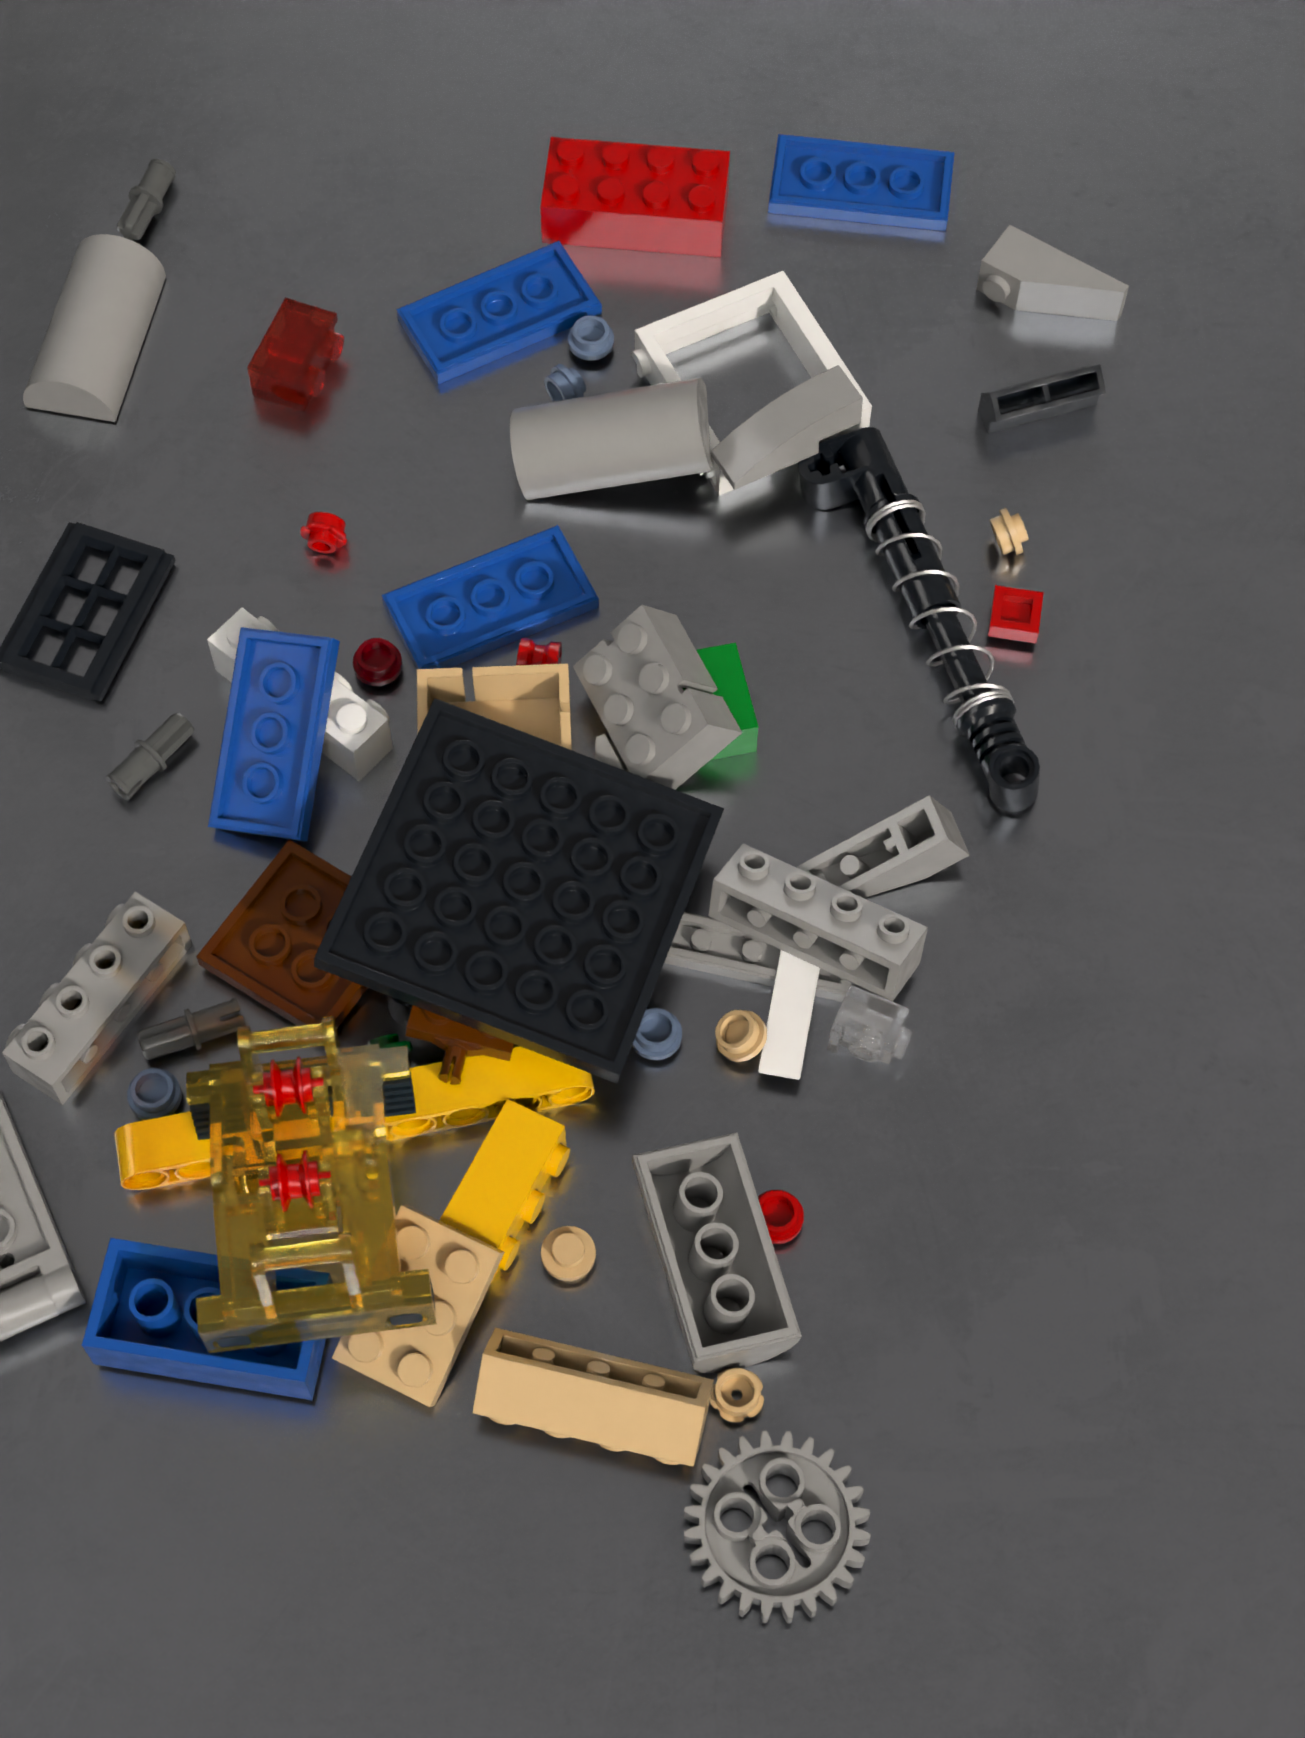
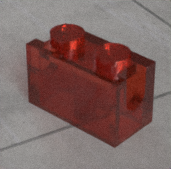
M285 297L247 367L253 396L304 412L312 396L317 397L322 391L325 382V372L330 362L337 361L341 355L344 336L336 333L334 330L338 321L337 313Z

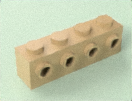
M495 1328L482 1354L472 1413L489 1417L498 1424H519L543 1430L546 1434L556 1438H577L597 1443L602 1448L610 1451L619 1452L626 1450L651 1456L663 1464H684L694 1467L703 1436L714 1380Z

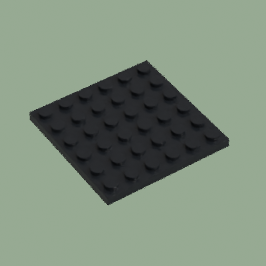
M434 698L314 957V967L618 1083L724 808Z

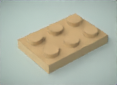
M401 1205L362 1292L373 1290L372 1282L430 1275L436 1313L422 1315L423 1321L420 1323L397 1326L391 1325L390 1319L347 1324L332 1359L428 1407L435 1406L505 1252L409 1205Z

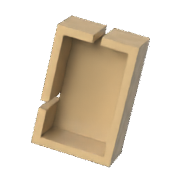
M568 664L472 667L475 701L466 702L462 668L417 669V735L434 698L572 750Z

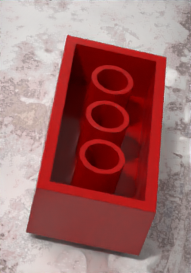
M551 137L540 205L542 243L552 244L560 241L562 245L721 257L729 188L730 151Z

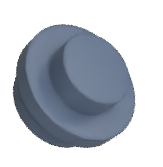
M592 315L584 316L578 319L570 329L568 345L575 356L584 360H598L607 356L613 349L614 333L604 319Z
M558 364L551 369V374L544 379L545 388L552 401L584 397L583 393L586 392L583 378L572 367L568 369L566 366Z
M652 1008L646 1010L634 1039L633 1049L640 1056L650 1060H662L670 1057L678 1050L682 1041V1027L679 1020L672 1013L664 1009Z
M149 1068L141 1071L130 1082L127 1090V1100L130 1108L138 1117L144 1120L171 1115L178 1108L182 1097L181 1087L177 1078L169 1071L160 1068Z

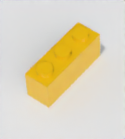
M507 1099L440 1218V1221L505 1252L495 1275L499 1268L507 1271L511 1266L520 1246V1241L516 1239L525 1221L530 1224L535 1221L545 1201L546 1195L541 1192L550 1175L556 1178L560 1175L568 1160L570 1148L566 1146L565 1126Z

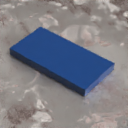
M778 134L768 213L946 232L955 152Z
M557 241L396 310L398 321L439 385L573 327L574 323L584 316L602 315V304L560 241Z
M558 525L382 595L383 605L416 670L454 667L599 608V598Z
M240 628L208 827L308 841L339 650V640L329 637Z

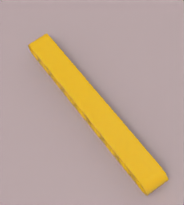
M519 1046L513 1048L510 1061L485 1055L466 1057L461 1082L457 1085L450 1084L454 1064L451 1065L447 1083L438 1079L442 1062L410 1068L416 1113L365 1120L361 1119V1113L253 1126V1133L198 1140L190 1111L129 1123L119 1127L114 1132L120 1183L124 1189L129 1190L152 1189L277 1164L276 1157L278 1153H281L287 1162L301 1159L304 1150H308L309 1157L493 1121L496 1120L507 1099L535 1112L573 1105L589 1099L594 1095L595 1089L591 1073ZM349 1092V1093H341V1094H333V1095H325V1096H316V1097H314V1098L337 1096V1095H345V1094H353V1093H357V1092ZM266 1103L251 1104L250 1106L263 1105Z

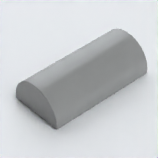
M109 234L92 235L80 242L23 394L25 407L116 422L166 278L163 265L152 252L130 239Z
M693 378L514 408L510 417L511 451L517 480L525 499L532 500L710 472L711 455L707 390L703 379Z
M738 1133L633 1155L632 1164L693 1369L699 1373H720L728 1368H745L771 1359L793 1347L801 1339L802 1335Z

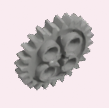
M762 1431L759 1447L753 1449L749 1441L744 1436H741L738 1441L739 1455L736 1457L723 1447L718 1450V1459L722 1467L720 1470L705 1463L702 1466L701 1474L709 1484L708 1486L691 1484L690 1495L701 1505L685 1507L684 1518L699 1524V1526L684 1531V1542L699 1544L701 1547L690 1555L689 1563L691 1566L708 1565L709 1568L701 1577V1585L706 1587L719 1581L722 1587L718 1595V1602L723 1604L733 1595H736L740 1598L739 1615L742 1617L749 1611L752 1604L760 1606V1615L763 1623L768 1622L773 1608H781L786 1623H791L795 1606L800 1604L810 1618L814 1617L817 1611L816 1597L820 1596L831 1606L836 1603L837 1594L832 1585L833 1583L850 1589L853 1585L854 1579L845 1566L862 1568L865 1557L852 1548L854 1546L868 1545L870 1541V1533L855 1528L856 1525L868 1521L870 1516V1509L853 1507V1504L862 1497L864 1489L862 1486L845 1487L844 1483L849 1478L852 1470L849 1465L835 1471L830 1468L835 1452L833 1449L824 1452L819 1458L812 1455L814 1448V1438L809 1437L801 1449L793 1447L791 1431L785 1432L781 1445H773L768 1432ZM776 1474H784L794 1480L797 1490L788 1497H778L768 1490L766 1481ZM745 1485H751L756 1490L762 1505L774 1521L778 1522L784 1518L788 1521L786 1537L804 1557L808 1558L811 1564L808 1568H804L798 1563L791 1547L781 1532L775 1530L768 1534L765 1531L767 1515L761 1506L759 1507L756 1501L744 1492L743 1487ZM731 1508H739L749 1514L752 1524L742 1532H733L723 1526L720 1517ZM810 1520H820L830 1527L833 1537L824 1544H815L804 1537L801 1527ZM774 1554L784 1560L787 1566V1573L778 1579L765 1578L758 1572L756 1561L764 1555Z

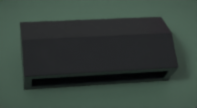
M1088 365L981 393L978 413L988 434L1097 405L1099 395L1106 393L1101 365ZM1079 389L1084 390L1080 393L1064 396L1051 400L1050 398L1052 396L1064 394ZM1034 401V405L1000 413V410Z

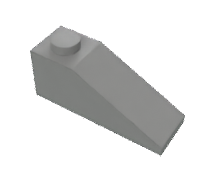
M1009 225L981 260L976 290L985 294L989 299L1001 302L1018 311L1118 321L1123 312L1129 285Z
M929 795L800 864L797 868L866 898L926 879L970 856L952 812Z

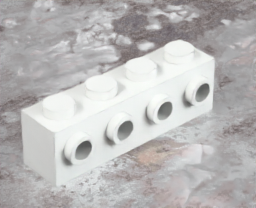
M242 607L207 639L215 670L231 683L240 628L278 631L268 619L263 616L255 618ZM337 672L334 674L322 753L360 782L393 749L389 727L390 718L377 702L371 699L365 702L356 695L346 679Z

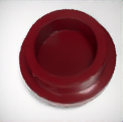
M371 638L364 641L353 656L355 675L360 681L371 686H383L391 683L399 676L402 670L400 651L395 645L383 638Z

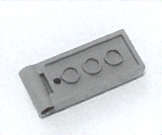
M0 1091L1 1342L86 1303V1300Z

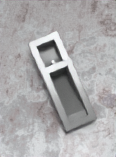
M837 365L794 387L757 411L711 450V457L733 489H738L818 454L820 440L861 423L863 397L841 367Z

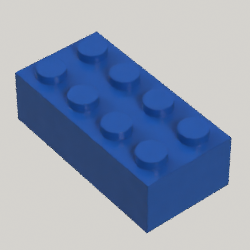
M110 1238L82 1347L94 1365L313 1400L329 1327L250 1337L251 1343L248 1345L221 1348L217 1341H207L200 1327L199 1304L257 1297L261 1305L336 1295L330 1273Z

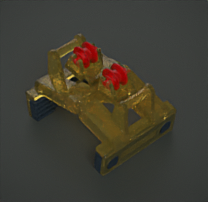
M334 1016L322 1017V1023L261 1031L251 1032L250 1026L238 1027L237 1038L240 1061L209 1064V1070L186 1072V1098L198 1140L210 1139V1173L213 1189L212 1197L221 1295L196 1298L198 1333L208 1352L215 1353L437 1324L434 1292L429 1270L421 1269L401 1272L387 1117L416 1113L414 1086L407 1046L381 1049L379 1044L341 1048ZM325 1046L326 1056L302 1059L298 1056L294 1060L277 1062L273 1059L269 1063H261L258 1057L259 1053ZM331 1117H334V1132ZM270 1128H273V1129H274V1130H272V1131H266V1130H265V1129H270ZM337 1207H341L343 1232H339V1238L273 1246L272 1240L338 1232ZM342 1263L346 1282L279 1291L276 1289L275 1270Z

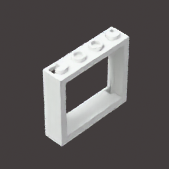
M784 271L635 330V350L631 352V356L637 364V374L641 378L646 376L651 385L681 381L666 354L770 313L811 378L839 365L863 397L861 423L820 440L819 443L857 429L869 427L871 403ZM709 425L711 455V450L720 442ZM711 457V471L698 473L699 476L705 475L719 496L734 490Z

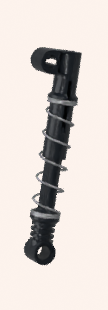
M865 427L819 443L818 454L798 462L802 498L809 506L821 510L832 509L857 499L860 500L866 513L863 523L866 527L867 535L870 540L880 544L875 552L879 556L886 557L896 579L892 590L894 592H902L913 616L909 627L911 629H928L938 652L928 658L926 661L927 666L944 664L955 690L944 698V704L962 703L955 711L952 722L960 736L969 739L988 781V791L991 800L996 806L1006 811L1015 812L1028 808L1036 800L1039 791L1040 765L1038 757L1032 750L1027 748L1018 726L1015 724L1016 707L1010 692L1002 686L987 682L994 668L995 660L992 653L983 647L970 645L976 632L977 621L972 613L961 609V604L957 598L960 585L957 578L949 572H945L940 561L942 558V546L937 539L928 535L923 525L926 512L922 503L919 502L916 496L908 493L880 430L874 427ZM844 466L847 473L842 474L839 467ZM932 542L935 543V545H936V547H937V549H938V555H937V553H936V550H935V548H934ZM949 578H950V579L953 581V583H954L955 591H954V589H953V587H952V585H951V583H950V581H949ZM959 612L967 615L972 622V632L968 639L956 616ZM972 649L980 650L988 656L990 666L986 676H984ZM938 656H940L941 659H942V660H940V661L931 662L933 659L937 658ZM958 694L959 698L949 700L951 697ZM1015 773L1020 774L1025 779L1021 782L1012 783L1004 780L1003 777L1007 774Z

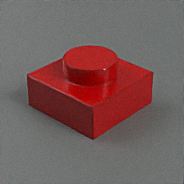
M995 585L988 637L1036 644L1044 592Z

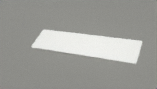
M782 950L780 951L767 1021V1040L762 1048L758 1072L799 1080L820 968Z

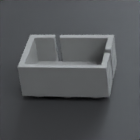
M641 605L610 632L614 641L603 639L581 658L573 668L628 771L676 790L742 734V731L723 697L713 694L718 688L677 615Z

